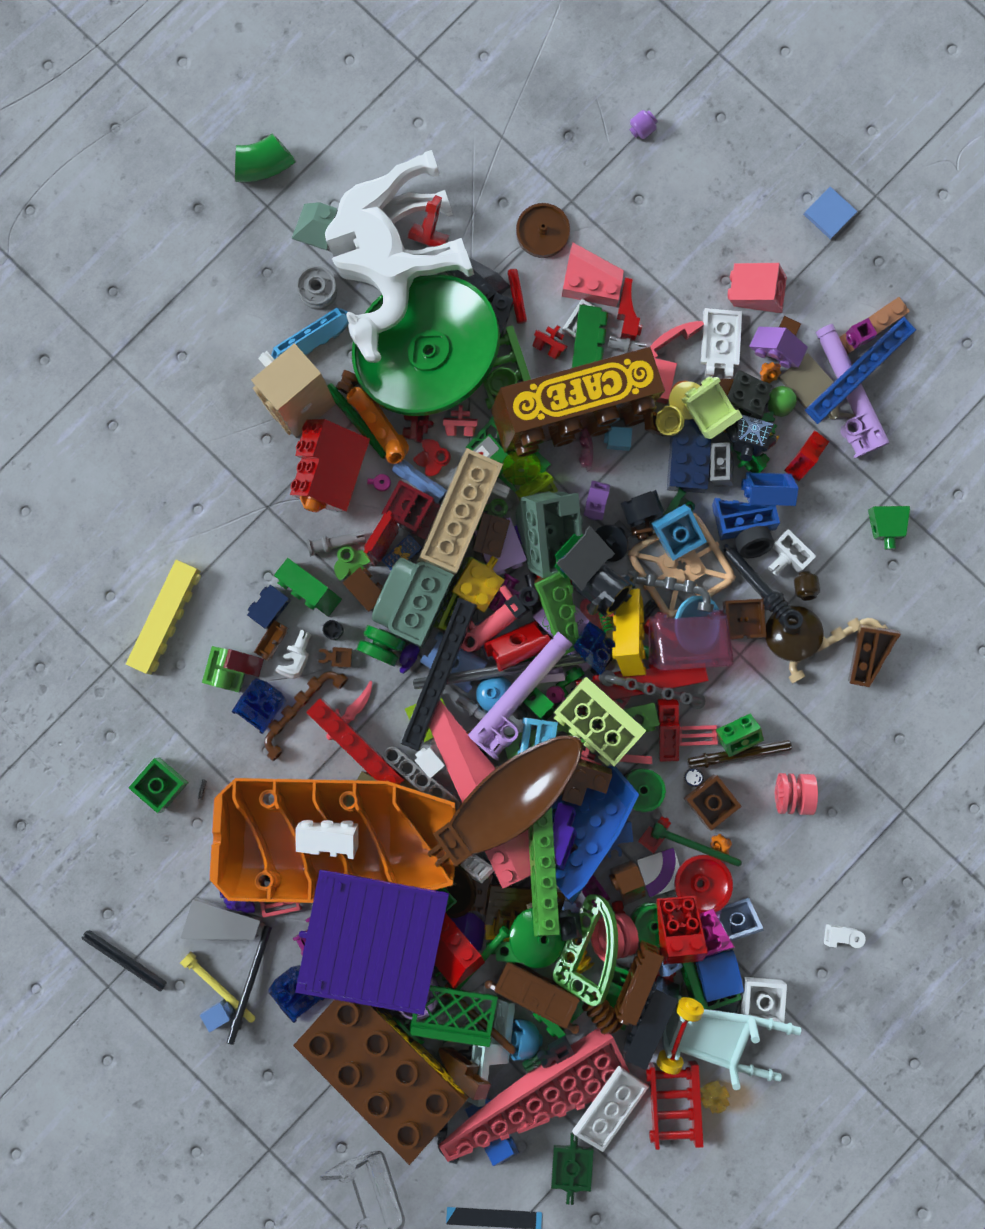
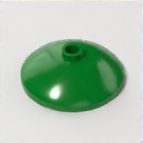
M533 907L520 913L514 920L509 934L510 947L514 956L521 963L532 968H543L554 963L560 957L566 941H562L560 921V935L545 936V941L542 943L541 938L543 936L534 937Z

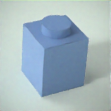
M223 999L203 1011L199 1016L210 1033L231 1020L234 1016L232 1014L234 1011L232 1006Z

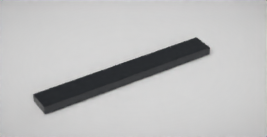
M458 598L401 741L402 745L420 751L478 605Z

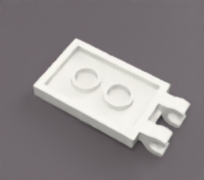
M705 308L703 312L704 326L702 329L700 364L706 365L704 379L710 376L713 377L715 368L724 369L723 379H731V377L733 378V367H738L740 360L742 311Z

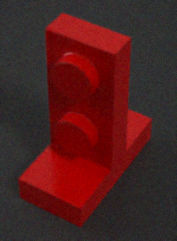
M435 195L432 201H428L425 212L428 213L427 218H424L422 225L413 224L408 233L409 239L431 247L448 243L449 235L436 231L442 197Z
M814 430L784 471L792 474L793 478L799 482L817 463L818 457L830 441Z

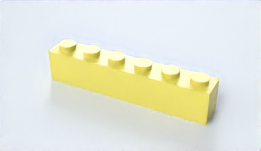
M175 560L129 655L126 665L150 675L157 670L159 657L165 653L168 646L166 643L169 637H172L175 633V624L184 614L183 607L192 597V588L198 584L201 575H199L200 570Z

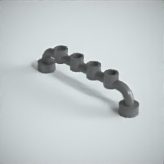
M629 570L627 574L631 573L635 576L634 584L699 594L702 596L703 602H698L697 610L713 612L714 604H710L709 592L705 588L696 586L695 581L685 580L684 584L676 583L677 579L672 577H665L664 581L658 580V575L646 574V577H640L639 572ZM618 574V575L623 578V577L626 576L627 574Z
M604 670L599 674V682L605 686L616 684L624 686L628 690L636 689L644 694H656L663 699H675L680 703L689 704L695 709L703 708L706 702L705 697L698 693H693L692 695L687 692L679 693L668 687L660 688L652 683H640L633 678L617 677L609 670ZM630 681H632L631 687L628 686V683ZM650 685L651 689L647 692V687ZM668 690L669 694L665 696V692ZM684 695L687 696L685 701L683 700Z

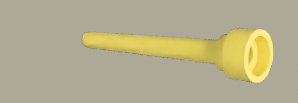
M190 951L180 964L189 970L193 969L237 1010L239 1001L197 963V956ZM246 1008L243 1017L252 1023L255 1021V1016Z

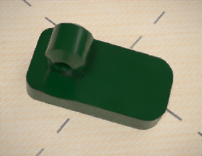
M679 489L663 515L672 512L678 506L681 507L684 504L690 506L693 512L695 504L684 498L687 492Z

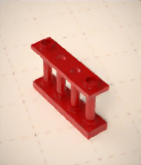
M688 1061V1067L682 1069L678 1074H668L662 1070L655 1071L653 1062H650L649 1069L646 1070L647 1082L650 1081L652 1130H649L650 1143H653L655 1149L659 1150V1140L690 1139V1141H693L695 1148H703L700 1075L697 1061ZM686 1078V1080H689V1087L686 1090L656 1091V1079ZM687 1098L691 1104V1108L687 1110H657V1099ZM688 1119L692 1122V1128H689L687 1131L659 1132L658 1120Z

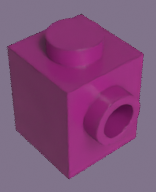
M867 318L851 326L846 332V339L856 349L872 341L876 337L877 332L870 319Z

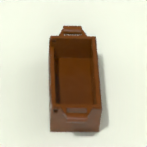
M507 962L497 984L491 979L485 982L487 989L491 988L503 997L564 1029L571 1030L573 1034L579 1032V1025L570 1023V1020L580 998L558 985L555 981L520 963Z

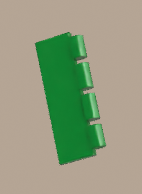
M579 305L571 368L603 360L604 348L598 347L597 344L605 345L606 329L599 327L607 326L608 312L602 311L600 307Z

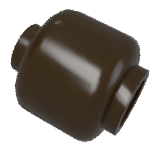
M810 571L800 572L799 576L794 579L796 596L803 601L816 599L820 593L818 576Z

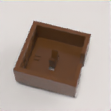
M763 599L727 600L723 602L725 640L743 639L744 636H747V639L766 637Z

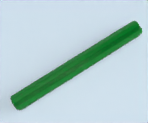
M332 383L328 384L327 387L337 406L359 432L370 439L369 444L380 457L385 459L386 452L365 421L347 402Z

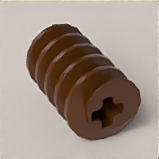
M597 992L590 993L594 996V1000L598 999L596 996ZM607 1000L597 1006H591L586 1002L582 1005V1010L587 1011L586 1015L591 1017V1021L596 1023V1027L601 1029L600 1032L602 1034L615 1033L623 1026L616 1016L615 1009L610 1006Z

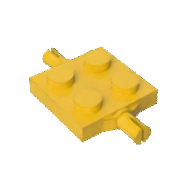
M491 556L486 565L471 559L451 592L463 600L478 605L477 609L485 612L504 582V579L493 570L498 559Z

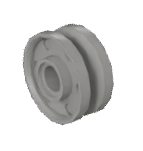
M321 266L308 267L297 278V291L304 305L311 309L319 310L327 308L334 302L337 296V286L334 276L326 268ZM316 285L322 286L317 291L313 290V287Z

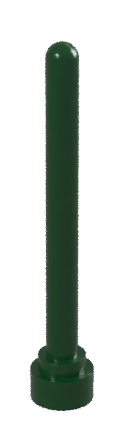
M656 822L653 826L650 836L657 840L659 838H666L739 867L742 865L740 859L669 832L660 823Z

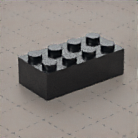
M659 975L657 976L637 1025L632 1024V1030L628 1032L625 1038V1045L622 1050L625 1052V1061L647 1070L678 1002L680 985Z

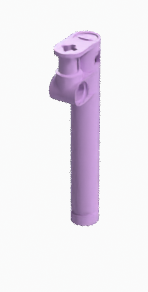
M829 324L816 331V335L820 339L821 346L838 379L852 363L838 333H836L834 325ZM860 384L846 397L855 417L843 424L840 431L841 435L852 445L855 451L854 458L861 457L890 443L862 384ZM848 425L855 428V433L848 430Z
M559 631L468 734L478 746L497 761L500 759L498 755L505 747H509L518 736V727L509 717L562 658L566 650H569L573 645ZM507 727H511L515 730V735L508 737L505 735L504 730Z

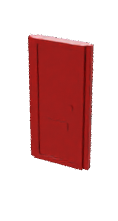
M388 511L387 514L384 513L364 546V553L374 566L381 562L399 532V526L391 511Z

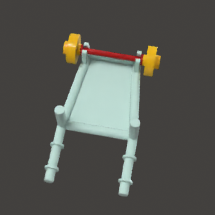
M679 996L662 1035L665 1050L659 1052L656 1063L662 1071L668 1074H678L684 1064L680 1056V1052L729 1069L734 1090L740 1089L738 1072L746 1073L749 1077L754 1075L767 1078V1081L775 1080L780 1082L782 1078L781 1073L773 1072L772 1069L756 1068L752 1064L749 1066L739 1064L740 1058L750 1035L753 1043L760 1041L757 1026L766 1027L769 1031L774 1029L786 1032L787 1035L795 1034L799 1036L801 1034V1027L793 1026L792 1023L776 1022L772 1018L764 1019L751 1015L707 1010L697 1000L689 997L681 998Z

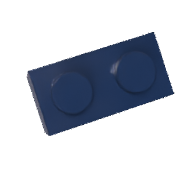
M272 585L263 588L259 594L261 597L257 602L254 601L248 608L249 613L247 614V616L266 630H268L273 620H277L291 602V599Z

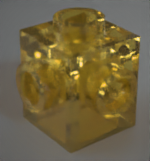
M717 1080L705 1084L700 1089L703 1095L701 1102L705 1109H710L712 1114L715 1112L721 1113L730 1105L727 1099L730 1095L725 1085L721 1087Z

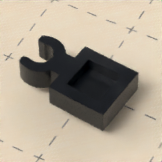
M565 1035L548 1044L549 1050H541L537 1053L543 1068L550 1066L554 1060L558 1064L575 1055Z

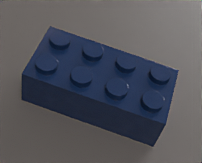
M685 419L682 430L678 434L670 436L666 490L679 491V489H682L685 492L705 493L708 489L711 439L704 437L694 419Z

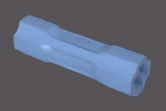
M403 459L402 462L394 465L392 472L411 483L420 491L433 497L437 504L445 497L447 492L445 488L426 477L406 460Z

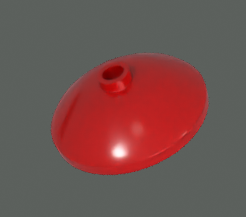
M696 855L687 859L679 867L674 882L677 897L696 896L699 914L712 909L716 913L728 903L733 891V879L729 869L721 860L709 855ZM699 880L703 881V885L701 887H698L697 885Z

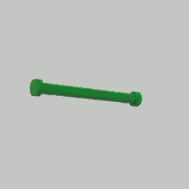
M502 926L499 930L500 933L480 954L484 961L487 960L505 938H509L510 930L507 927ZM471 974L455 989L460 990L473 974Z

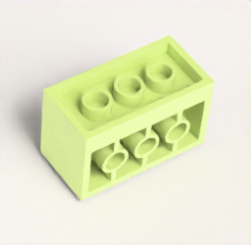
M587 677L583 678L553 712L556 715L554 719L562 726L567 724L571 728L569 732L573 736L581 737L585 741L583 745L592 753L597 751L600 754L598 758L606 766L611 764L615 767L646 732L640 724ZM585 707L586 714L578 716L577 713L579 711L577 708ZM593 720H595V721L600 720V723H599V724H600V728H599V729H598V728H595V729L592 728V727H593V723H592ZM614 733L615 741L608 742L607 735Z

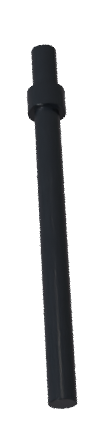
M264 926L235 1017L232 1018L230 1023L231 1029L226 1041L227 1044L234 1045L238 1030H241L242 1018L272 927Z

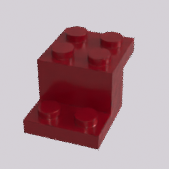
M399 480L381 514L384 515V513L387 514L388 511H391L400 528L426 541L441 505L437 504L433 497Z

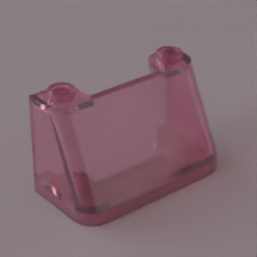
M713 610V612L704 617L671 618L667 617L666 613H656L654 617H649V663L662 670L733 665V651L727 614L723 613V610Z

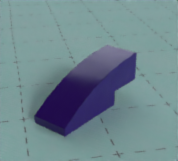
M558 803L553 824L554 854L559 869L564 871L577 836L575 828L572 827L576 811L572 806Z

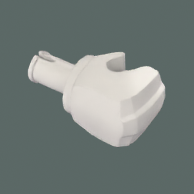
M300 630L295 645L287 647V650L291 653L283 656L286 660L293 659L294 663L289 666L278 665L275 670L278 674L290 679L299 678L302 675L309 656L305 649L312 634L306 632L305 635V631Z

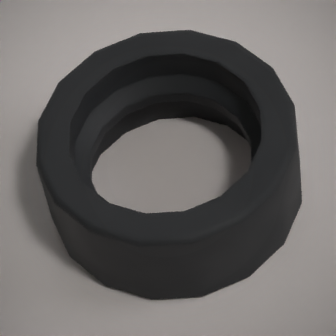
M755 526L738 534L735 544L739 554L743 558L749 559L760 557L769 552L774 546V539L768 527Z

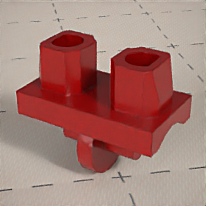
M558 325L554 329L549 326L547 327L546 332L550 333L551 336L540 330H536L534 333L536 337L532 346L542 351L547 342L552 345L547 355L554 359H557L562 351L565 352L568 347L555 339L556 337L560 340L564 338V335L559 333L561 327Z

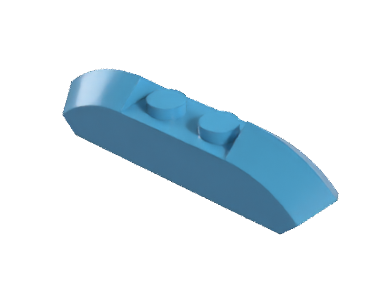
M335 308L273 347L271 356L276 359L294 343L307 355L320 344L327 343L330 338L333 337L335 339L349 324L347 319L348 311Z

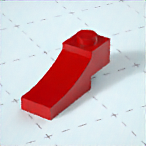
M625 277L617 320L624 321L620 338L626 340L630 338L631 341H635L636 337L641 335L643 325L639 324L640 318L636 316L633 308L631 293L633 279Z
M658 699L657 716L660 724L658 726L659 761H679L680 725L678 700Z

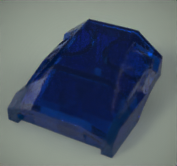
M589 621L573 647L601 675L609 659L612 657V648L615 647L613 639L606 636L604 631Z
M255 678L238 700L232 713L238 714L260 730L259 733L264 734L287 700L282 692L267 681Z
M300 965L290 967L277 977L268 989L269 994L276 1001L280 1009L293 1023L317 1002L325 999L323 997L295 993Z

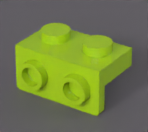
M545 471L538 474L529 483L522 485L515 494L519 501H521L522 497L534 495L537 492L555 493L558 492V489L553 482L554 478Z

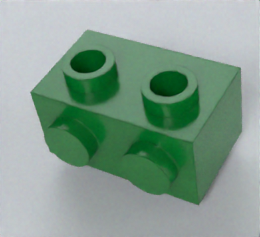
M751 713L716 729L719 742L729 757L764 741L761 727Z

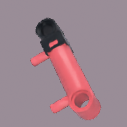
M506 585L502 586L499 590L507 601L501 608L477 626L471 621L470 631L466 634L461 648L467 652L478 651L484 643L488 642L516 619L523 617L530 611L527 606H536L541 602L536 588L525 587L520 591L519 595L515 594L513 596ZM530 591L535 595L534 600L531 602L526 598L527 593ZM470 637H473L475 640L473 647H470L467 642Z

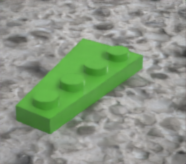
M558 572L534 585L553 636L559 631L573 644L569 650H566L564 654L566 655L580 648L578 626L574 615L576 609L572 598L573 585H571L569 577L565 579Z

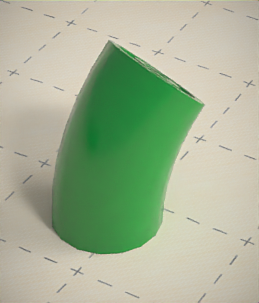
M273 133L253 144L236 145L235 182H254L268 179L296 163V160Z

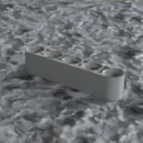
M389 747L385 750L383 757L386 763L417 789L432 795V790L438 787L443 791L442 799L454 800L457 802L458 808L460 807L461 802L453 793L434 777L429 778L421 767L399 748ZM390 750H395L398 753L397 760H389L388 753ZM406 762L411 763L413 766V770L409 774L405 773L402 769L403 764ZM425 775L428 779L427 785H419L417 782L418 776Z

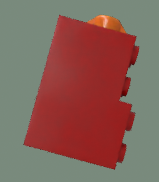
M307 419L302 427L301 439L296 445L297 451L295 456L302 459L297 465V474L291 483L290 495L299 498L303 508L311 512L317 513L322 509L347 512L370 439L326 419Z

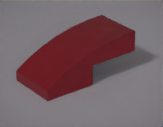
M228 649L223 668L259 677L264 659Z

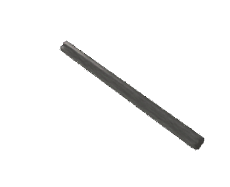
M578 653L562 656L553 668L583 664L586 662L585 654ZM532 661L520 662L501 672L497 669V666L451 673L446 685L519 674ZM427 677L414 679V689H422Z

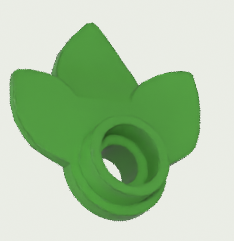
M343 546L337 553L338 561L334 565L335 575L341 581L347 575L350 576L359 567L363 570V565L370 563V560L364 551H355L351 546ZM349 552L351 554L350 558L345 559L343 557L344 553Z

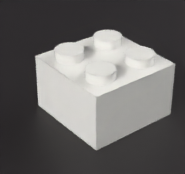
M742 976L744 992L741 993L740 1014L764 1019L772 1018L773 1021L784 1023L787 984L777 979Z

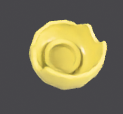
M664 406L656 416L657 429L663 435H676L684 426L685 419L683 413L677 407Z

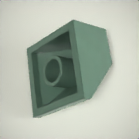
M320 202L304 204L292 239L327 251L329 246L326 242L325 232L336 217L337 208Z

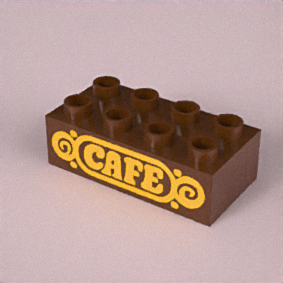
M651 347L501 387L491 412L504 453L516 450L517 456L521 458L537 453L540 450L538 445L543 442L552 440L554 447H561L576 440L574 434L588 430L590 437H596L611 431L610 424L620 420H624L626 427L643 423L644 415L657 409L655 402L665 392Z
M334 999L293 1046L410 1165L468 1100L469 1096L458 1087L447 1069L422 1044L409 1036L395 1022L394 1016L386 1008Z

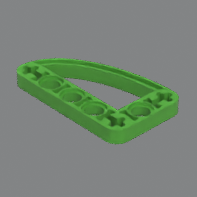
M592 894L585 898L579 912L583 937L582 944H576L575 940L566 941L553 971V979L558 985L587 1004L597 1006L605 1001L613 979L618 953V929L610 904L601 895ZM592 900H596L597 907H593ZM602 913L606 926L607 946L599 985H596L576 972ZM584 916L590 918L589 927H585L583 924ZM569 952H572L575 956L573 963H570L567 959ZM560 972H564L565 979H562ZM577 980H580L583 984L581 991L575 988ZM597 992L596 996L598 999L594 1000V996L590 993Z

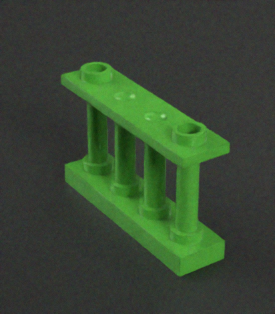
M513 325L506 327V334L500 337L499 346L504 344L506 346L510 345L511 352L508 355L496 358L493 367L511 361L512 363L515 362L517 369H515L514 373L518 381L530 380L531 378ZM486 378L483 385L488 397L485 399L489 410L492 409L496 397L493 398L489 392Z

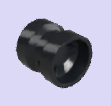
M335 620L326 621L322 628L323 634L331 640L340 639L344 633L343 626Z

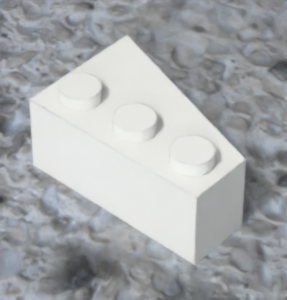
M303 820L298 823L296 827V852L317 855L320 852H330V856L337 857V853L347 854L348 859H354L359 847L358 823H353V821L333 823L331 820H324L321 823Z

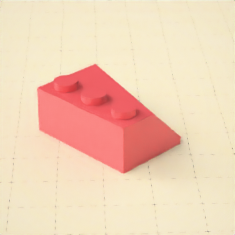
M572 242L562 297L577 300L584 299L587 302L617 307L624 270Z

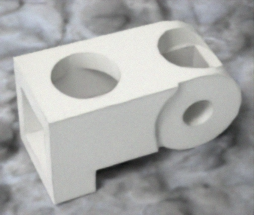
M826 924L825 945L837 948V942L846 943L854 948H860L865 944V935L861 931L854 928Z

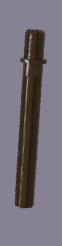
M789 740L756 745L731 757L728 756L726 751L711 754L703 753L701 756L688 758L687 763L691 769L703 766L708 768L710 765L791 751L792 744Z

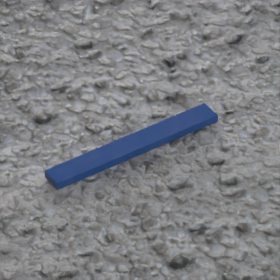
M902 317L805 409V412L816 424H819L902 345L916 329L905 317Z

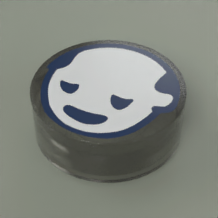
M689 768L684 773V781L690 787H698L703 783L704 775L698 768Z

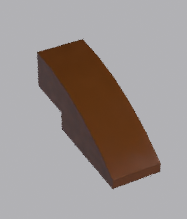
M453 1047L439 1048L438 1052L441 1060L458 1087L472 1100L486 1099L491 1083L477 1074L480 1066Z

